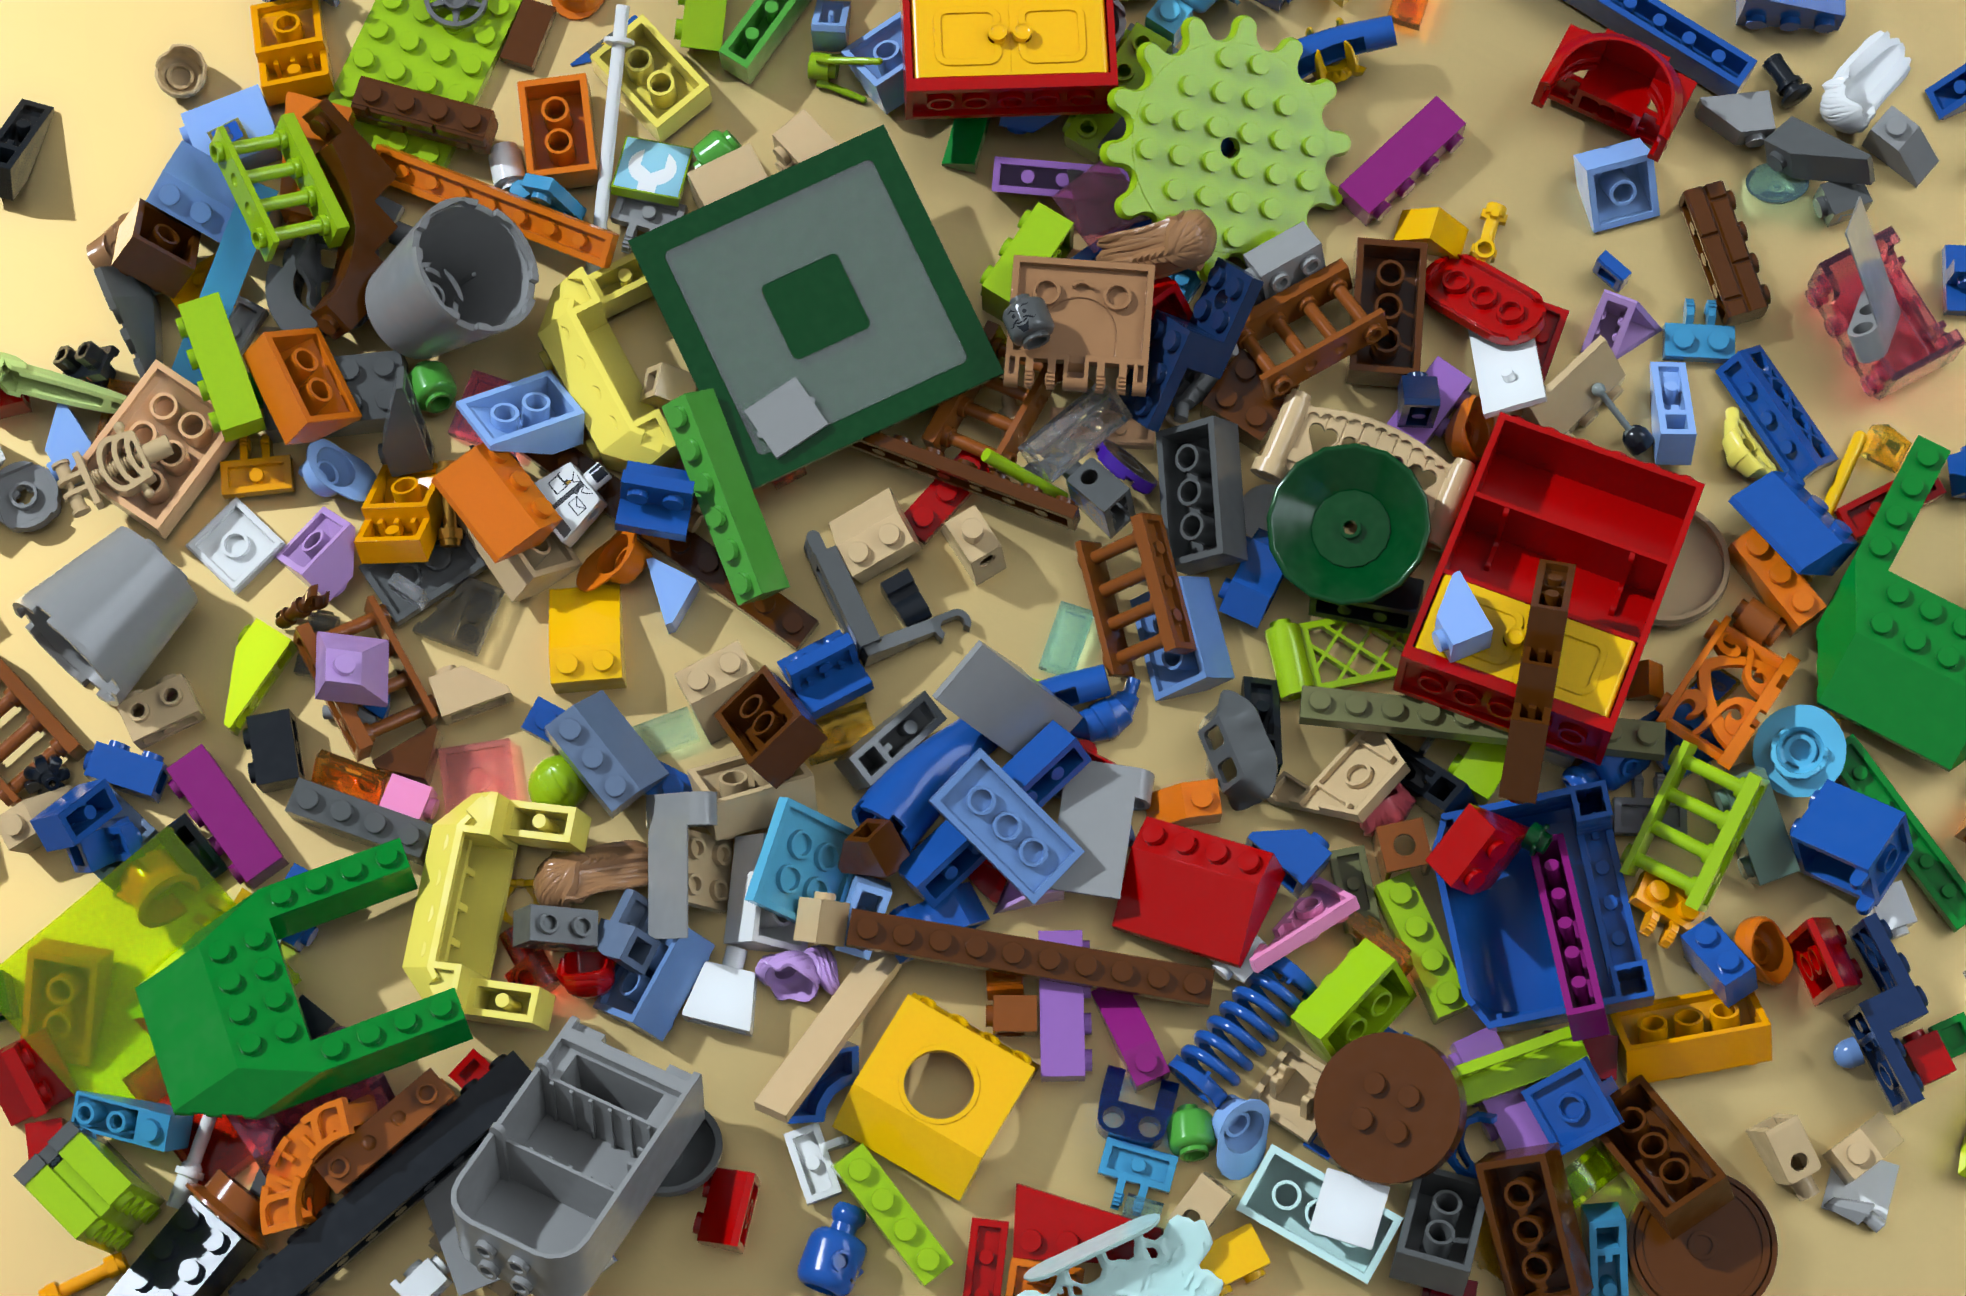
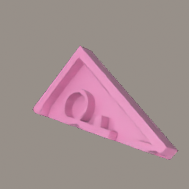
M1317 877L1312 882L1313 893L1309 897H1299L1294 903V907L1272 929L1275 936L1268 946L1260 944L1256 948L1253 956L1249 959L1252 970L1256 973L1261 972L1303 944L1316 940L1322 932L1333 925L1346 921L1349 915L1360 909L1357 897L1327 880Z

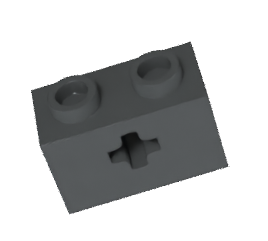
M529 904L513 911V947L575 952L587 951L598 946V910Z

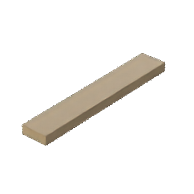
M872 951L870 960L860 958L754 1101L755 1110L784 1123L789 1122L903 966V964H899L895 955Z

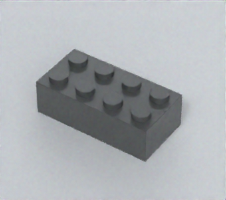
M395 350L333 356L363 417L323 438L383 432L397 367L404 366L407 375L409 374L408 362L405 356ZM263 399L264 423L267 429L265 432L272 443H282L284 440Z
M1209 416L1156 432L1161 515L1176 571L1187 575H1194L1248 561L1238 424L1216 416Z

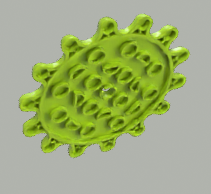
M1248 15L1236 17L1232 21L1230 33L1223 40L1212 38L1205 23L1196 16L1186 18L1180 28L1182 46L1178 52L1167 54L1153 42L1141 44L1137 49L1136 57L1145 73L1143 85L1136 90L1123 86L1114 87L1107 96V103L1110 109L1120 114L1126 122L1124 135L1120 139L1105 142L1099 150V157L1103 164L1109 167L1122 168L1129 176L1130 184L1128 189L1114 203L1116 215L1123 220H1130L1144 215L1155 223L1165 220L1166 216H1175L1183 210H1202L1212 220L1217 231V243L1212 256L1205 262L1201 271H1196L1198 278L1204 282H1207L1208 274L1214 267L1218 257L1223 259L1237 257L1245 264L1243 254L1302 221L1308 226L1307 215L1311 208L1321 207L1333 210L1338 208L1343 200V197L1338 192L1339 187L1332 184L1325 173L1327 161L1333 157L1344 156L1348 153L1351 146V140L1347 134L1342 131L1329 130L1325 127L1322 120L1323 108L1331 103L1336 96L1337 89L1335 84L1329 79L1324 78L1313 83L1304 82L1300 78L1297 66L1303 53V46L1294 37L1283 39L1273 50L1267 51L1261 48L1256 36V22ZM1226 138H1229L1233 142L1235 149H1237L1231 158L1225 157L1221 151L1222 141Z

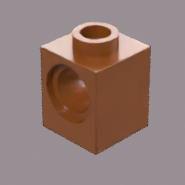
M993 995V1005H986V1027H993V1035L996 1037H1037V995Z

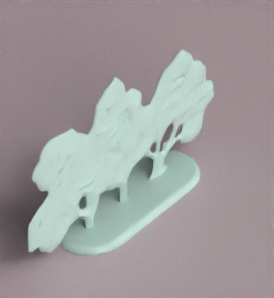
M1154 1213L1128 1221L1035 1265L1024 1274L1023 1278L1029 1282H1037L1056 1275L1057 1279L1054 1286L1047 1294H1042L1037 1290H1025L1017 1296H1057V1293L1059 1295L1064 1293L1063 1286L1067 1287L1069 1296H1219L1224 1282L1212 1271L1201 1269L1199 1266L1213 1245V1240L1205 1220L1200 1219L1194 1222L1189 1217L1177 1214L1169 1220L1163 1235L1156 1240H1151L1143 1237V1234L1152 1230L1160 1222V1214ZM1134 1239V1257L1129 1260L1108 1259L1107 1251ZM1147 1248L1156 1249L1158 1253L1157 1258H1151ZM1097 1257L1102 1268L1098 1279L1088 1284L1078 1283L1071 1279L1069 1269ZM1073 1287H1079L1082 1290V1295H1075Z

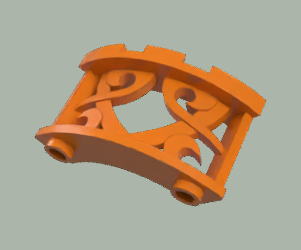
M1728 615L1724 617L1721 623L1714 619L1703 636L1708 642L1673 695L1666 692L1656 706L1655 710L1660 715L1655 722L1666 723V729L1685 741L1697 745L1699 750L1717 760V763L1727 770H1730L1760 724L1755 717L1759 711L1765 715L1767 714L1801 660L1790 653L1783 658L1764 645H1760L1729 623L1733 618ZM1714 648L1718 656L1706 659ZM1724 668H1743V684L1748 693L1757 701L1755 702L1744 697H1733L1717 706L1712 689L1711 672ZM1752 670L1755 671L1753 678H1760L1763 681V683H1757L1753 680L1751 674ZM1697 673V689L1686 690ZM1687 703L1692 706V712L1686 716L1685 720H1694L1702 712L1704 714L1705 720L1693 731L1673 719L1675 711L1682 704ZM1737 709L1741 713V719H1734L1731 716V712L1724 719L1722 714L1727 710ZM1709 727L1724 751L1700 735Z
M373 1094L357 1098L348 1103L347 1097L329 1101L303 1116L290 1133L282 1138L268 1163L270 1168L265 1185L261 1188L260 1224L262 1236L309 1226L317 1220V1213L329 1204L330 1186L313 1165L348 1136L355 1134L356 1129L378 1112Z

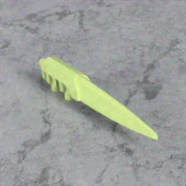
M0 352V388L8 395L21 398V394L64 405L115 414L128 397L74 377L27 364L15 355Z

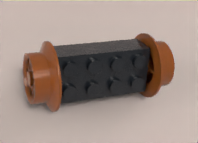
M220 1168L205 1186L187 1182L185 1186L198 1199L190 1195L106 1296H221L259 1250L247 1239L264 1251L269 1249L264 1236H262L260 1199Z

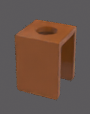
M1422 817L1375 828L1371 841L1381 882L1389 880L1393 872L1416 867L1421 868L1423 876L1429 875L1432 867L1425 860L1431 853ZM1402 835L1411 837L1415 843L1414 852L1406 856L1398 854L1394 849V841L1397 837Z

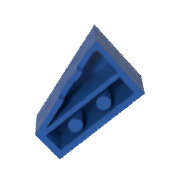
M1736 0V25L1746 26L1748 29L1753 30L1765 27H1780L1783 31L1814 29L1819 33H1829L1839 30L1846 16V0Z

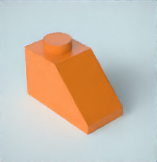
M1217 778L1182 782L1152 792L1151 806L1149 809H1146V816L1183 827L1220 823L1222 808Z

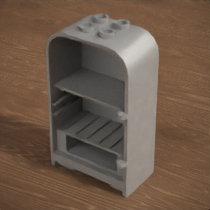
M572 1015L543 1057L537 1060L535 1063L536 1067L497 1122H493L489 1128V1133L462 1169L451 1189V1205L457 1239L465 1259L477 1267V1270L484 1277L490 1280H496L498 1277L510 1283L512 1289L523 1296H528L530 1293L535 1296L584 1295L597 1281L705 1119L702 1074L696 1071L690 1074L671 1064L666 1071L606 1044L605 1034L581 1024L580 1019Z

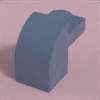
M625 889L611 919L601 918L598 925L597 948L599 952L626 970L645 975L660 945L659 941L646 933L648 930V898L633 889Z

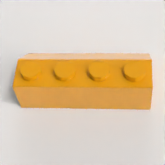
M1711 989L1655 999L1652 1006L1607 1015L1611 1034L1618 1036L1617 1061L1626 1083H1629L1641 1074L1650 1083L1772 1061L1771 1023L1754 991L1729 1008Z

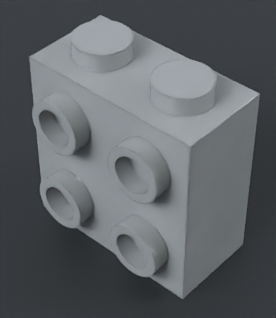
M1304 221L1243 254L1246 266L1245 271L1264 282L1254 306L1326 267L1322 243Z

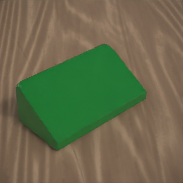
M991 117L955 118L942 166L975 174Z

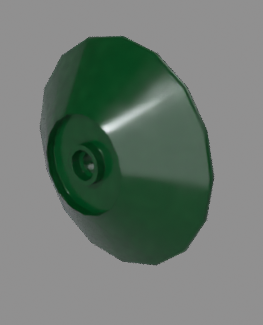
M1358 443L1323 447L1296 462L1275 488L1266 517L1269 550L1284 577L1309 597L1339 606L1374 602L1402 587L1422 562L1431 534L1428 497L1414 472L1388 451ZM1354 523L1357 525V531L1351 535L1346 534L1344 530L1346 525Z

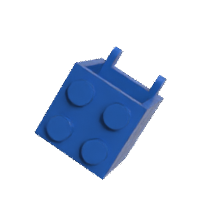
M1829 779L1826 780L1820 790L1817 789L1812 794L1808 809L1802 818H1797L1790 829V838L1800 868L1799 872L1859 898L1856 902V910L1860 915H1867L1874 906H1878L1914 850L1905 812Z

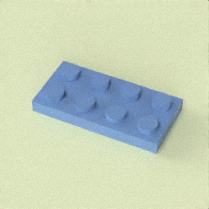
M978 748L928 800L1031 904H1035L1085 852L981 748Z

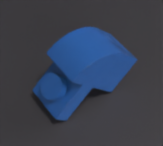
M128 816L108 820L79 844L66 848L75 873H92L116 861H135L145 856L142 847V835L133 822H130Z

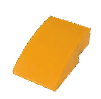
M276 0L251 5L255 54L259 63L261 88L267 106L285 103L288 91L312 98L328 95L335 91L329 48L319 0Z
M433 463L432 470L396 477L391 476L387 464L382 465L361 507L365 520L354 540L362 564L428 562L438 536V528H440L443 518L442 494L431 481L436 475L438 463Z

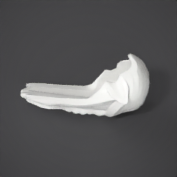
M1880 30L1874 33L1845 61L1834 77L1822 85L1825 92L1820 102V114L1829 126L1837 131L1848 134L1861 133L1868 127L1870 121L1876 115L1877 109L1904 81L1911 69L1909 66L1911 58L1905 57L1903 42L1901 43L1899 38L1890 39L1888 31L1884 33Z

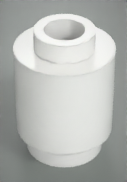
M504 141L491 147V154L488 160L494 187L510 192L512 183L518 179L523 180L527 172L522 151L518 149L517 144L511 141Z

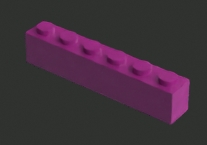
M1554 834L1546 852L1543 855L1537 852L1535 856H1531L1572 1040L1575 1042L1608 1035L1610 1030L1564 834Z

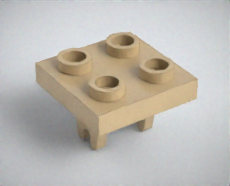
M688 829V906L715 913L727 912L731 880L732 840L722 839L715 841L712 835Z
M1287 1041L1248 1100L1260 1099L1265 1102L1270 1110V1120L1307 1144H1310L1317 1133L1314 1119L1315 1090L1325 1065Z

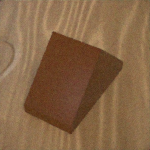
M435 724L374 759L372 763L383 776L391 777L392 773L430 786L443 737Z

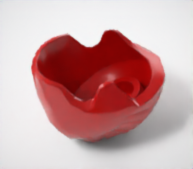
M599 951L565 953L564 957L560 958L556 970L559 983L565 987L570 995L587 1000L601 997L608 993L615 982L614 961Z

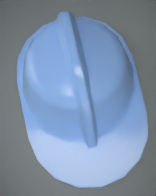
M319 439L309 443L306 450V460L298 470V474L304 478L307 486L315 494L321 497H332L339 494L355 502L365 501L376 479L374 471L367 463L327 439Z
M1230 1094L1225 1103L1214 1113L1212 1125L1218 1140L1216 1153L1217 1167L1221 1174L1230 1180H1240L1248 1177L1258 1168L1263 1160L1270 1122V1110L1268 1105L1262 1100H1245Z

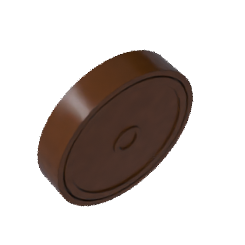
M1381 1032L1365 1035L1351 1041L1342 1047L1326 1064L1315 1090L1314 1119L1317 1132L1325 1149L1343 1169L1356 1177L1370 1182L1400 1184L1416 1181L1430 1175L1452 1156L1464 1133L1467 1119V1100L1462 1080L1456 1068L1439 1049L1427 1041L1411 1035Z
M1727 1175L1735 1199L1672 1240L1644 1204L1638 1200L1627 1219L1626 1225L1628 1273L1642 1296H1761L1774 1275L1778 1257L1775 1226L1762 1201L1747 1186Z

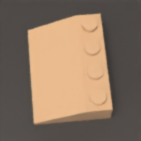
M155 359L82 457L89 472L91 470L95 471V468L98 469L96 460L98 443L107 436L117 434L114 430L116 422H122L125 425L124 432L133 430L141 445L166 434L175 454L151 464L157 481L149 486L155 491L153 498H146L143 491L132 497H123L112 490L105 481L103 483L100 482L99 485L96 484L99 494L134 520L166 540L219 469L220 461H224L239 442V439L225 443L222 431L214 433L208 413L214 411L211 400L204 402L199 387ZM124 446L121 449V458L123 456L126 457ZM111 450L106 457L107 465L109 462L112 463L114 461ZM77 465L72 469V473L79 470ZM131 469V471L127 470L131 477H140L134 469ZM121 474L120 476L117 475V477L113 476L112 480L115 483L128 485Z

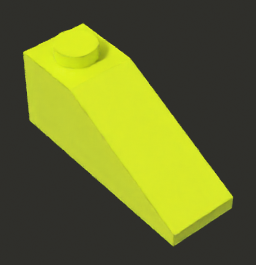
M258 618L255 619L252 625L248 624L239 634V643L235 650L224 719L225 727L235 736H238L247 723L246 717L252 716L297 652V648L290 638Z

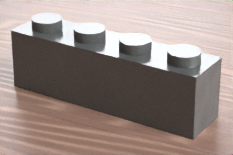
M298 777L285 809L293 820L372 848L400 838L408 861L424 866L433 824Z

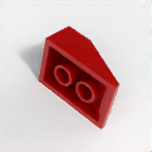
M1469 803L1425 861L1450 887L1473 895L1492 887L1521 850V844L1530 827Z
M1812 917L1804 921L1786 938L1793 952V961L1815 1007L1853 992L1863 985L1860 980L1863 978L1861 968L1855 958L1850 959L1844 946L1847 945L1844 931L1840 925L1834 924L1831 917Z

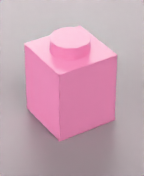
M392 773L379 806L427 822L428 819H434L440 801L437 799L438 794L433 787Z

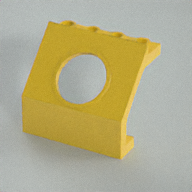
M914 992L912 995H907L855 1079L832 1127L857 1142L863 1143L867 1148L960 1201L976 1177L975 1173L1020 1095L1036 1075L1040 1065L1032 1061L1031 1057L1026 1053L1013 1050L1004 1045L995 1035L982 1032L973 1027L964 1017L958 1014H951L937 1006L936 1002L931 998ZM940 1052L953 1055L960 1059L971 1072L974 1082L972 1099L966 1108L955 1116L945 1119H934L924 1116L911 1106L904 1090L905 1075L909 1067L918 1058L926 1054Z

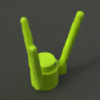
M812 51L808 62V78L817 80V88L829 89L850 99L866 103V97L830 82V79H837L840 65H881L883 60L870 57H843L842 54Z

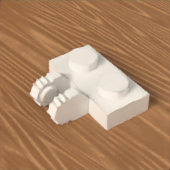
M818 1122L783 1134L807 1205L842 1194L837 1175L830 1167L834 1163H832L828 1151L848 1147L856 1140L847 1135H842L825 1142Z

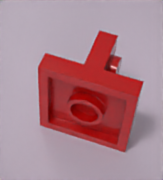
M47 1026L0 1049V1105L11 1126L32 1116L36 1119L48 1113L52 1106L76 1095V1091L80 1090Z

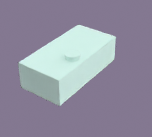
M1271 1144L1236 1210L1368 1284L1404 1218L1384 1208L1372 1250L1309 1231L1325 1173Z

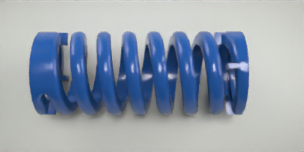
M1284 956L1259 973L1253 972L1245 981L1246 987H1235L1232 990L1233 1001L1226 1000L1219 1005L1221 1016L1212 1015L1207 1019L1206 1026L1208 1031L1198 1030L1194 1034L1195 1045L1188 1044L1183 1046L1181 1057L1177 1054L1168 1063V1068L1175 1078L1198 1099L1215 1110L1227 1099L1228 1094L1210 1077L1211 1072H1206L1198 1061L1213 1069L1232 1086H1238L1241 1083V1079L1217 1056L1211 1046L1231 1058L1244 1071L1249 1072L1254 1067L1252 1061L1232 1044L1223 1031L1241 1041L1259 1057H1263L1267 1051L1257 1039L1247 1032L1235 1016L1252 1025L1270 1042H1276L1279 1039L1278 1032L1254 1011L1248 1001L1263 1009L1277 1023L1287 1028L1292 1024L1291 1018L1268 998L1261 987L1278 996L1293 1011H1296L1302 1001L1281 984L1282 982L1286 985L1291 983L1304 993L1301 996L1304 1000L1317 989L1314 982L1287 957ZM1272 971L1281 974L1282 977L1278 980Z

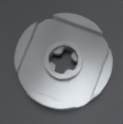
M19 461L0 470L1 524L16 533L32 532L45 527L52 519L58 517L62 509V492L57 485V481L47 468L35 465L32 462ZM26 489L29 493L34 492L31 501L25 505L23 502L17 503L16 500L21 497L20 491Z

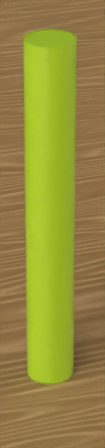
M989 448L982 452L981 460L1022 484H1033L1039 487L1044 494L1054 498L1057 495L1068 498L1067 492Z

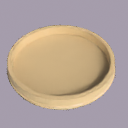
M1698 511L1694 513L1654 620V626L1674 627L1702 618L1719 603L1727 588L1730 575V558L1727 545L1717 527Z

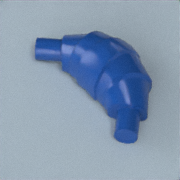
M1127 677L1123 691H1117L1108 698H1103L1089 705L1088 708L1079 711L1083 718L1070 733L1076 738L1086 739L1091 742L1111 740L1119 736L1133 722L1132 718L1139 702V698L1136 695L1141 681L1134 677Z

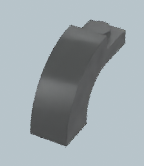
M299 237L295 238L292 247L286 249L282 261L283 267L270 264L266 276L265 293L267 305L281 330L319 327L318 323L310 315L312 311L302 305L301 293L305 280L297 270L295 260L305 243V239ZM320 329V331H321V333H322V335H323V337H324V339H325L326 333H324V332Z

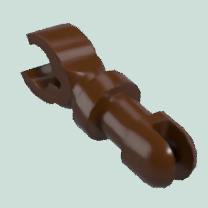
M318 584L310 586L303 597H298L291 602V607H284L277 612L276 626L282 629L290 628L296 624L298 618L305 619L312 611L327 607L330 591H326L324 595L318 596Z

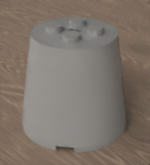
M455 197L443 200L422 216L376 269L366 287V310L376 333L390 348L409 358L430 359L507 331L518 325L528 316L536 301L533 297L535 284L539 282L537 263L524 234L499 209L492 211L478 204L479 200L474 198Z
M120 526L19 597L12 606L18 617L22 619L26 616L30 622L25 626L27 631L68 674L83 687L91 683L99 689L96 693L99 699L112 706H118L124 701L196 606L198 599L194 590L187 582V576L163 555L161 549L152 540L144 539L133 530Z

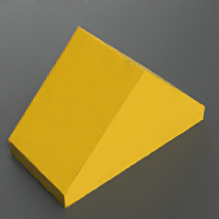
M1440 207L1402 210L1393 240L1428 243L1427 254L1441 258L1449 256V259H1459L1458 254H1462L1469 229Z

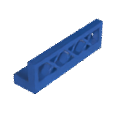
M1761 345L1738 351L1715 370L1784 472L1792 471L1805 480L1818 469L1830 466L1838 460L1830 445Z

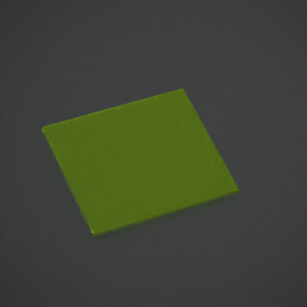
M167 825L0 964V1012L74 1096L76 1091L81 1090L158 1102L168 1093L135 988L196 932L237 904L179 839L174 829ZM286 962L295 987L302 979L299 973L295 972Z

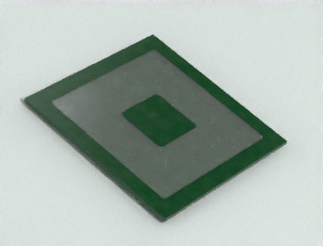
M884 124L628 241L698 391L714 389L753 490L1004 375L999 360ZM796 376L807 394L815 398V405L828 422V426L779 459H776L764 440L757 438V430L744 413V410Z

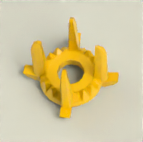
M1338 17L1336 19V26L1345 24L1342 18ZM1312 27L1306 29L1305 36L1314 33ZM1344 41L1346 58L1342 59L1337 65L1325 66L1321 52L1317 49L1315 54L1316 71L1312 74L1316 80L1324 78L1329 79L1333 83L1345 81L1351 76H1362L1367 68L1358 64V55H1355L1351 44Z

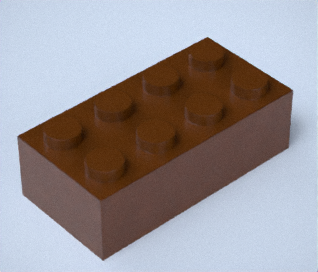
M1358 237L1354 251L1352 296L1367 315L1379 308L1384 310L1389 334L1383 336L1378 342L1369 344L1347 357L1346 384L1398 388L1401 375L1420 371L1428 243ZM1350 316V325H1351V324L1354 323L1355 321H1354V320L1352 319V317Z
M1642 1074L1610 1095L1625 1122L1591 1141L1672 1240L1735 1199L1727 1175Z
M1559 1143L1487 1153L1474 1165L1506 1296H1586L1594 1286Z

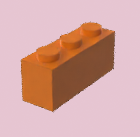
M1751 528L1737 538L1728 547L1732 566L1761 602L1782 616L1780 620L1787 624L1784 630L1790 638L1819 618L1826 609L1827 605L1802 574H1798L1754 528Z

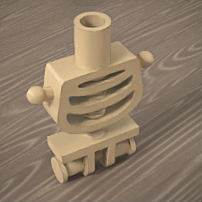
M116 422L114 430L117 434L107 436L98 443L96 450L98 469L95 468V471L91 470L89 472L79 451L72 453L79 469L73 473L69 467V459H62L53 463L51 466L52 470L56 471L59 478L57 481L58 487L60 489L67 488L68 490L63 495L66 503L71 504L73 516L75 518L82 517L91 511L90 506L84 500V497L89 495L98 510L105 508L96 488V484L99 485L103 481L107 482L112 490L123 497H132L143 491L146 498H153L155 491L149 486L155 483L157 478L151 464L175 454L166 434L141 445L133 430L124 432L125 425L122 422ZM124 446L126 457L123 456L121 458V449ZM111 450L114 461L112 463L109 462L107 465L106 457ZM131 469H134L140 477H131L127 470L131 471ZM121 474L128 485L115 483L112 480L113 476L117 477V475L120 476ZM84 481L85 484L75 488L74 485Z

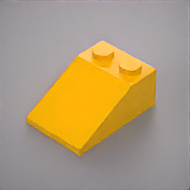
M620 584L601 585L595 590L588 592L581 591L578 587L549 589L550 682L556 694L627 688Z

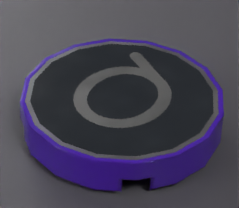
M1103 439L1095 448L1099 461L1111 473L1123 481L1125 479L1130 482L1134 481L1131 485L1134 490L1142 494H1150L1157 486V480L1151 472L1120 446Z

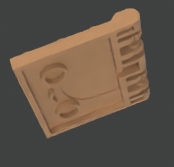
M1014 255L1010 300L1020 294H1029L1030 297L1037 296L1043 298L1055 327L1050 335V340L1046 344L1030 350L1025 349L1023 346L1015 345L1007 331L1003 387L1018 388L1020 361L1025 362L1024 388L1032 389L1034 384V362L1048 363L1047 373L1045 374L1046 390H1054L1056 364H1064L1062 391L1087 393L1089 366L1097 367L1095 393L1103 394L1105 389V368H1119V377L1116 380L1117 395L1125 396L1127 369H1133L1131 396L1146 397L1155 265Z

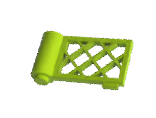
M1290 618L1278 619L1269 624L1270 628L1264 632L1281 701L1283 702L1301 700L1303 685L1343 689L1394 679L1398 668L1393 667L1384 659L1392 646L1403 652L1410 634L1396 632L1392 638L1378 628L1360 625L1368 631L1360 644H1357L1341 634L1346 624L1350 623L1327 618L1300 624L1291 623ZM1340 626L1338 631H1336L1332 627ZM1321 629L1333 637L1325 651L1312 644L1309 631ZM1371 633L1389 644L1381 658L1362 647ZM1399 635L1401 636L1402 643L1397 641ZM1336 640L1355 650L1346 665L1328 654ZM1358 653L1376 664L1371 674L1361 675L1350 668ZM1315 654L1321 657L1318 663L1316 662ZM1323 660L1342 670L1337 680L1321 682L1318 668ZM1379 667H1382L1383 669L1386 670V671L1377 672V670H1378ZM1345 673L1351 676L1350 678L1342 679Z

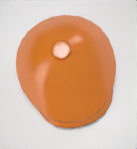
M1472 394L1470 398H1466L1447 424L1444 434V441L1448 452L1455 459L1457 457L1464 458L1474 464L1481 461L1494 429V417L1485 419L1480 396Z
M1754 916L1743 920L1734 934L1733 942L1753 963L1759 981L1773 986L1780 985L1787 978L1793 967L1794 957L1789 942L1777 924L1770 918Z

